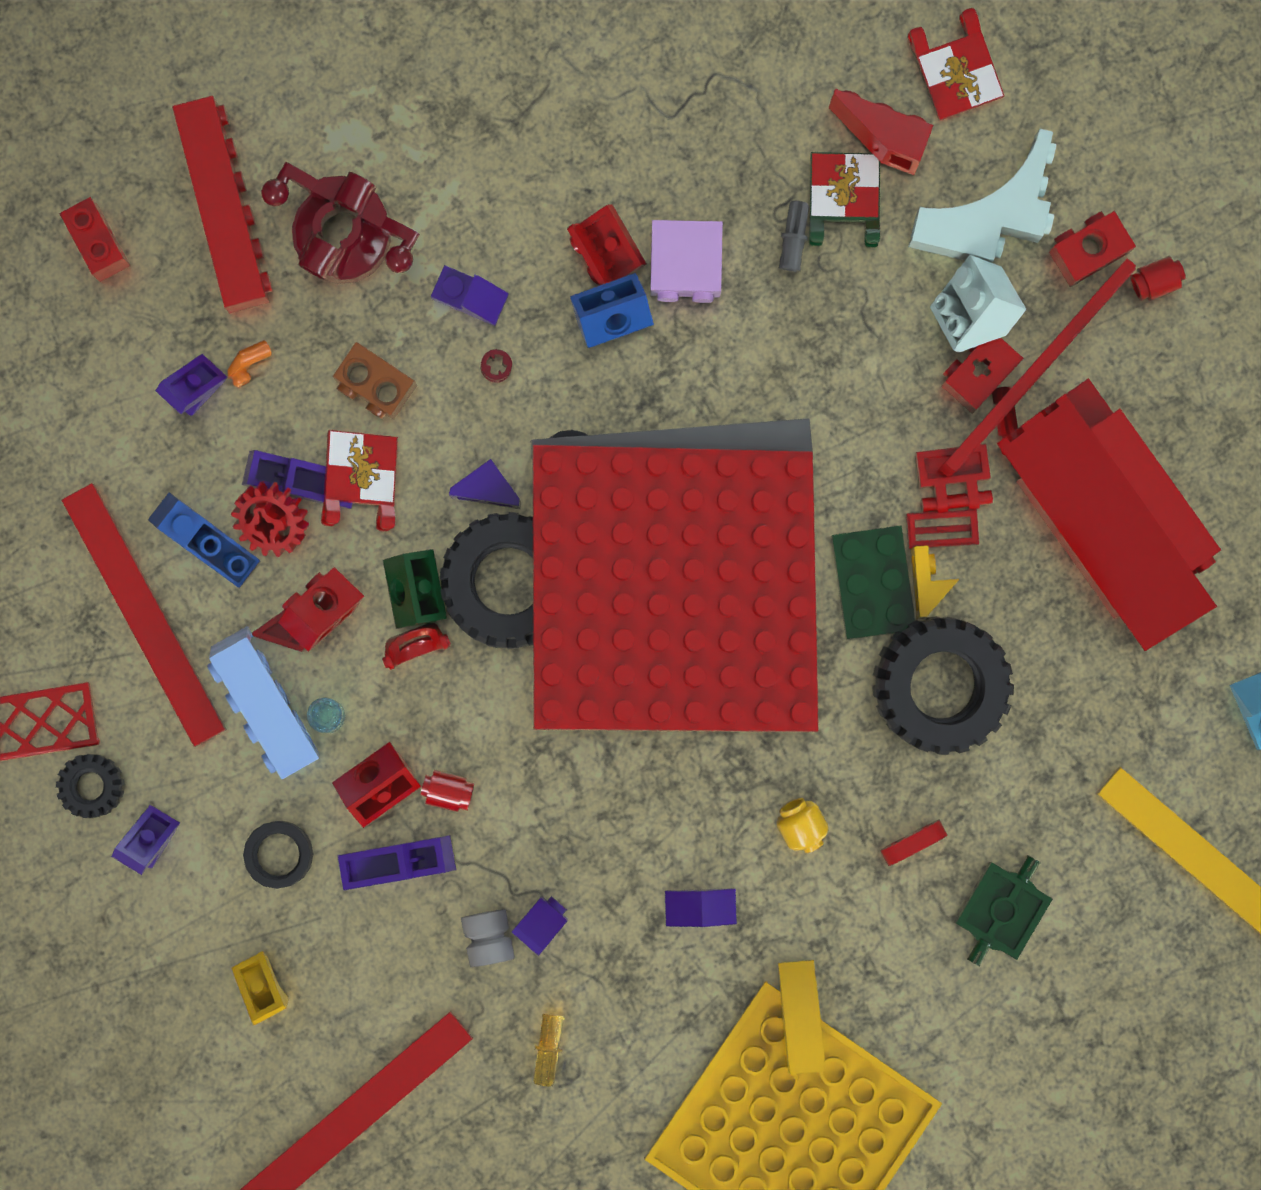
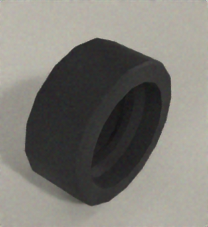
M285 821L265 823L255 829L245 843L243 853L245 868L252 879L264 887L279 889L292 886L303 879L311 868L313 859L311 841L304 830L293 823ZM277 833L292 838L299 850V859L295 868L288 874L281 876L271 875L263 870L257 855L262 841L268 836Z

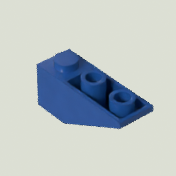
M170 492L148 519L157 529L238 588L241 587L260 562L256 556Z

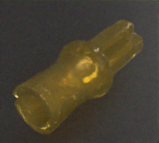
M542 1014L539 1046L535 1045L538 1053L534 1084L550 1087L555 1083L558 1055L563 1051V1049L559 1048L565 1017Z

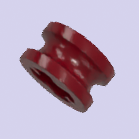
M490 350L482 358L481 373L490 382H502L511 373L512 360L503 350ZM495 357L503 359L502 366L506 367V370L503 373L499 370L498 375L490 373L491 366L486 364L489 359H492L493 362Z

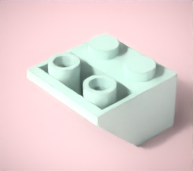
M969 255L962 266L957 269L955 275L930 306L952 349L956 352H961L1006 336L1026 311V307L1003 268L973 255Z

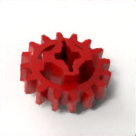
M262 481L256 488L250 485L235 501L236 507L231 512V516L236 518L237 521L232 527L235 530H242L243 534L239 540L246 541L248 539L251 542L249 548L251 551L255 550L258 546L262 548L263 556H267L273 550L276 557H280L285 550L288 553L293 552L295 547L300 545L305 538L304 532L309 527V522L303 519L308 514V510L298 508V504L302 499L300 497L294 499L289 497L291 493L289 487L284 492L279 491L278 483L274 482L267 489L266 484ZM255 503L256 506L253 509V513H250L251 505ZM287 526H290L289 534L285 535L284 532L287 530Z

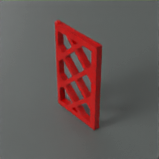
M89 682L0 697V704L10 703L16 707L4 724L0 722V739L7 733L21 743L17 751L0 754V761L100 744ZM82 691L84 703L77 712L61 701L66 693ZM47 697L53 702L41 718L25 707L30 699ZM57 705L74 716L62 733L46 722ZM21 711L37 722L26 739L9 728ZM80 721L88 727L90 739L73 742L67 736L76 723ZM41 727H44L58 737L56 742L50 746L36 748L30 742Z

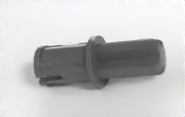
M795 200L789 204L785 233H781L783 247L778 267L781 270L801 271L804 243L808 241L805 231L809 205L806 202Z

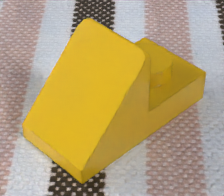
M916 546L910 549L916 619H924L959 579L931 581V575H936L935 554H929L928 546Z
M263 951L231 968L253 1025L287 1008L289 998L278 985L269 959Z

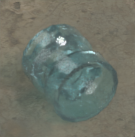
M326 697L313 701L307 711L308 723L314 730L321 733L336 732L343 726L346 718L342 704L337 700Z

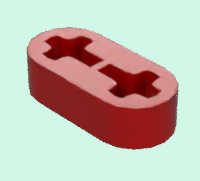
M939 819L889 844L880 851L887 865L891 866L942 840L948 834Z

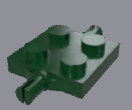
M1027 855L1018 873L1006 871L992 862L988 864L954 922L969 931L977 940L967 960L972 963L974 962V964L980 967L989 949L1002 951L1018 960L1053 900L1039 891L1030 881L1041 862Z

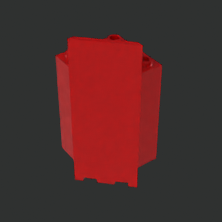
M1089 378L1059 397L1054 403L997 443L1021 477L1016 482L1111 616L1114 619L1121 617L1144 651H1147L1218 607L1195 574H1200L1216 563L1213 556L1220 552L1221 548L1122 410L1119 408L1113 413Z

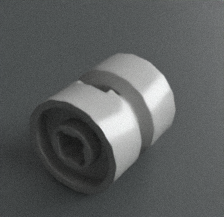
M506 909L461 917L463 933L466 938L472 941L466 948L470 967L490 965L515 959L512 940L504 936V933L509 929Z

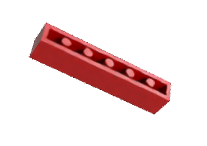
M213 95L174 105L172 108L224 308L229 313L270 303L267 293L273 292L268 271H261L259 259L264 258L260 239H253L250 226L256 225L251 205H244L241 194L247 191L242 171H235L233 159L238 158L237 149L233 138L227 139L224 126L230 125L224 104L218 106Z

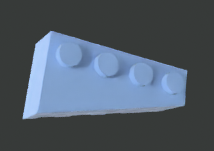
M246 626L211 646L209 655L211 663L207 667L217 683L223 681L229 693L225 697L234 713L236 714L241 711L246 719L247 724L243 725L252 743L255 744L259 741L264 749L265 754L261 755L270 773L272 774L277 771L280 778L284 779L319 759V751L294 709L291 711L289 708L290 701L282 685L277 679L273 681L270 676L272 671L265 655L259 649L255 650L251 644V638L254 636H252L249 627Z

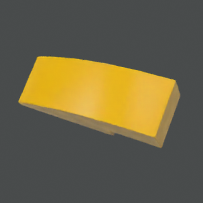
M814 960L778 963L788 1073L794 1075L826 1072Z

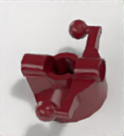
M285 162L277 178L268 180L263 185L261 195L264 202L270 206H280L287 201L289 196L287 183L289 180L307 190L310 194L297 209L292 225L293 246L300 260L298 265L319 279L335 284L356 283L372 275L384 260L387 267L395 273H404L412 266L413 255L411 250L420 234L387 217V211L378 194L374 192L377 187L362 176L349 172L347 177L332 176L323 177L318 180L303 170ZM346 212L356 217V219H352V231L347 238L340 240L341 246L337 249L322 240V238L324 239L323 227L330 217L338 215L337 213ZM391 236L402 240L399 246L389 249Z

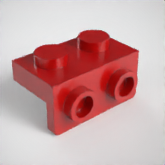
M613 204L604 206L581 223L572 224L567 227L571 235L570 243L572 247L583 256L588 265L587 272L590 278L599 286L631 275L647 265Z

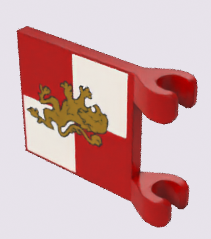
M974 8L966 9L959 15L960 23L967 35L963 38L929 50L927 38L922 27L910 30L907 36L939 121L1005 97L981 31L977 12Z
M328 430L324 502L321 514L322 525L334 526L339 523L340 502L378 505L376 529L387 532L394 528L398 437Z

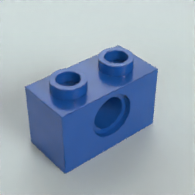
M636 273L570 296L579 329L588 348L654 325L646 293Z

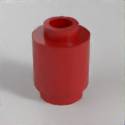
M1170 256L1137 268V273L1130 275L1133 290L1140 301L1144 299L1151 301L1182 288V280L1186 279L1180 261H1173Z
M434 770L432 776L425 775L420 795L427 797L425 803L427 805L456 812L459 809L468 811L475 783L467 782L466 777Z

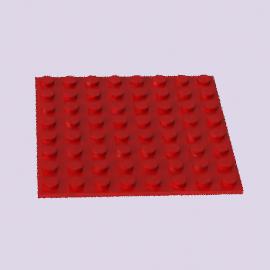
M563 445L532 446L533 730L819 731L812 451Z

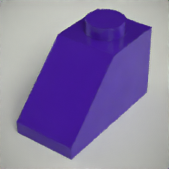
M541 896L515 926L512 933L539 956L568 921V918L563 915L567 909L554 897L551 896L546 900Z

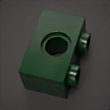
M433 549L405 553L383 560L396 629L447 619Z

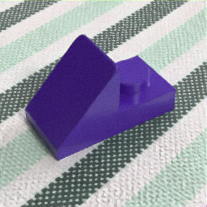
M444 265L430 297L432 300L496 326L509 293L476 274L472 277Z
M201 354L161 381L155 391L180 414L186 412L192 416L225 382L227 376Z
M149 805L115 847L111 857L142 875L147 868L152 869L180 822Z

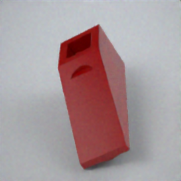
M835 89L829 109L882 164L915 175L934 125L927 123L917 115H905L894 111L891 106L885 103H873L862 99L855 92Z

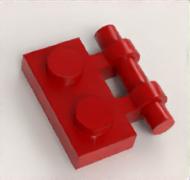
M980 444L963 465L949 477L939 468L958 447L915 453L919 488L934 487V497L921 498L923 512L936 511L938 513H946L948 509L967 507L968 510L979 509L980 505L993 504L992 491H978L977 481L991 479L986 444ZM965 483L966 493L947 495L946 485Z

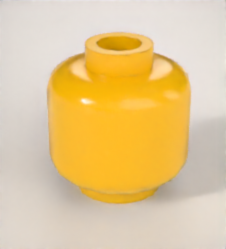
M797 798L788 802L779 810L780 816L776 821L777 828L790 849L794 851L804 850L805 853H810L819 849L824 844L822 839L827 835L829 827L815 802L805 801L804 798Z

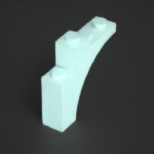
M1039 129L1023 166L1004 186L987 197L953 208L919 207L908 247L964 261L969 255H973L992 263L995 257L1001 258L1005 238L1000 237V234L1036 243L1041 240L1044 234L1049 235L1054 220V214L1049 213L1051 202L1039 200L1038 197L1043 198L1045 195L1048 177L1043 176L1046 163L1052 164L1056 150V144L1051 143L1053 132Z

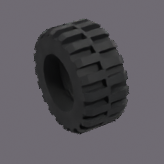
M515 512L501 515L498 513L489 514L485 519L480 521L477 519L471 522L466 530L460 531L455 536L450 549L447 548L443 557L445 559L443 568L440 569L442 599L455 623L476 641L494 648L519 649V647L533 645V604L524 611L515 614H501L492 611L480 600L475 587V577L483 559L499 549H518L533 558V517L522 516Z
M927 617L924 621L916 620L907 624L908 628L902 632L897 631L891 637L893 641L889 646L882 648L879 654L881 656L878 666L875 665L873 676L876 677V685L872 686L873 696L877 698L878 705L876 707L880 716L887 722L886 725L902 740L925 752H935L939 755H949V752L954 751L960 754L969 751V747L974 744L980 746L988 741L986 736L991 731L996 733L1002 726L999 721L1003 714L1008 715L1011 705L1007 704L1009 695H1014V684L1010 683L1009 675L1013 674L1011 664L1006 662L1004 658L1006 653L1001 645L996 644L993 641V637L985 630L976 627L974 624L951 617ZM937 652H951L959 655L969 664L974 675V689L969 702L959 713L948 718H934L926 715L916 706L911 696V680L915 669L923 659Z

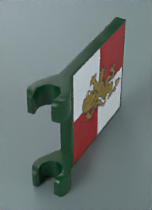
M811 152L810 246H822L825 221L865 222V247H878L880 241V161L872 153Z

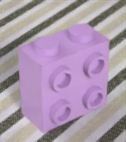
M652 220L650 296H657V300L661 302H676L678 297H693L692 301L698 303L713 302L714 297H720L723 221Z

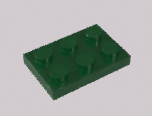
M902 525L832 535L831 540L846 640L893 634L907 629V624L915 621Z

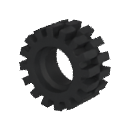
M94 754L79 755L75 759L64 764L66 767L63 770L60 769L58 773L60 779L56 781V788H59L57 797L58 800H62L64 809L70 810L72 815L82 818H96L107 815L111 812V809L116 808L120 803L118 800L120 797H123L122 785H125L124 779H121L120 776L121 770L114 765L111 759ZM88 772L98 774L103 781V791L94 800L84 799L77 789L78 780L83 774Z

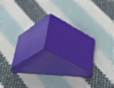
M491 459L453 485L449 492V496L452 499L520 509L521 507L520 498Z
M736 889L665 891L666 926L710 927L737 924Z

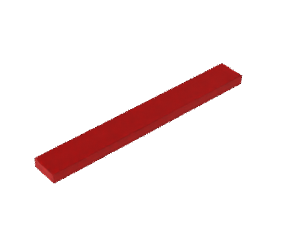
M1127 258L939 470L949 477L963 465L1136 270V265Z
M91 483L62 499L61 501L193 746L196 747L226 731L225 725L95 484Z
M450 1011L240 1190H296L467 1045L473 1037Z

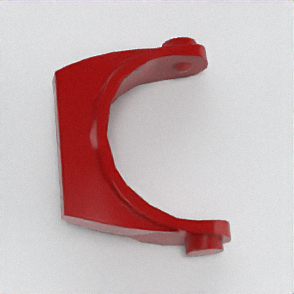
M431 622L389 638L386 641L385 657L382 660L385 668L392 670L397 665L420 655L439 649L446 650L450 647L451 643L448 635H443L438 625ZM424 635H430V637H424V638L416 639V640H414V641H412V642H409V643L405 644V645L402 646L401 648H399L400 645H402L404 642H406V641H408V640H410V639H412V638L419 637V636H424Z

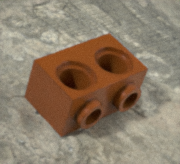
M358 342L353 345L332 376L339 383L336 388L339 392L353 401L356 396L360 397L368 403L365 408L382 420L386 415L394 420L417 387L415 380ZM363 366L368 370L366 379L359 383L352 382L349 377L351 370L354 367ZM386 385H392L397 388V395L390 402H383L378 397L380 389Z

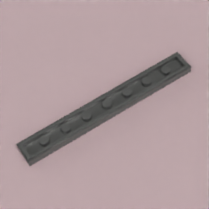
M809 418L533 439L530 441L531 453L533 445L813 452Z

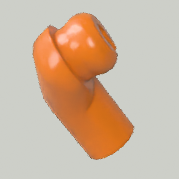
M263 340L237 353L227 370L228 379H232L234 386L242 387L249 383L251 380V375L247 372L249 367L272 355L268 343Z

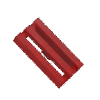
M977 509L955 510L946 513L923 512L906 514L908 549L916 546L939 548L979 545ZM970 518V524L915 527V521ZM971 532V537L916 541V535Z

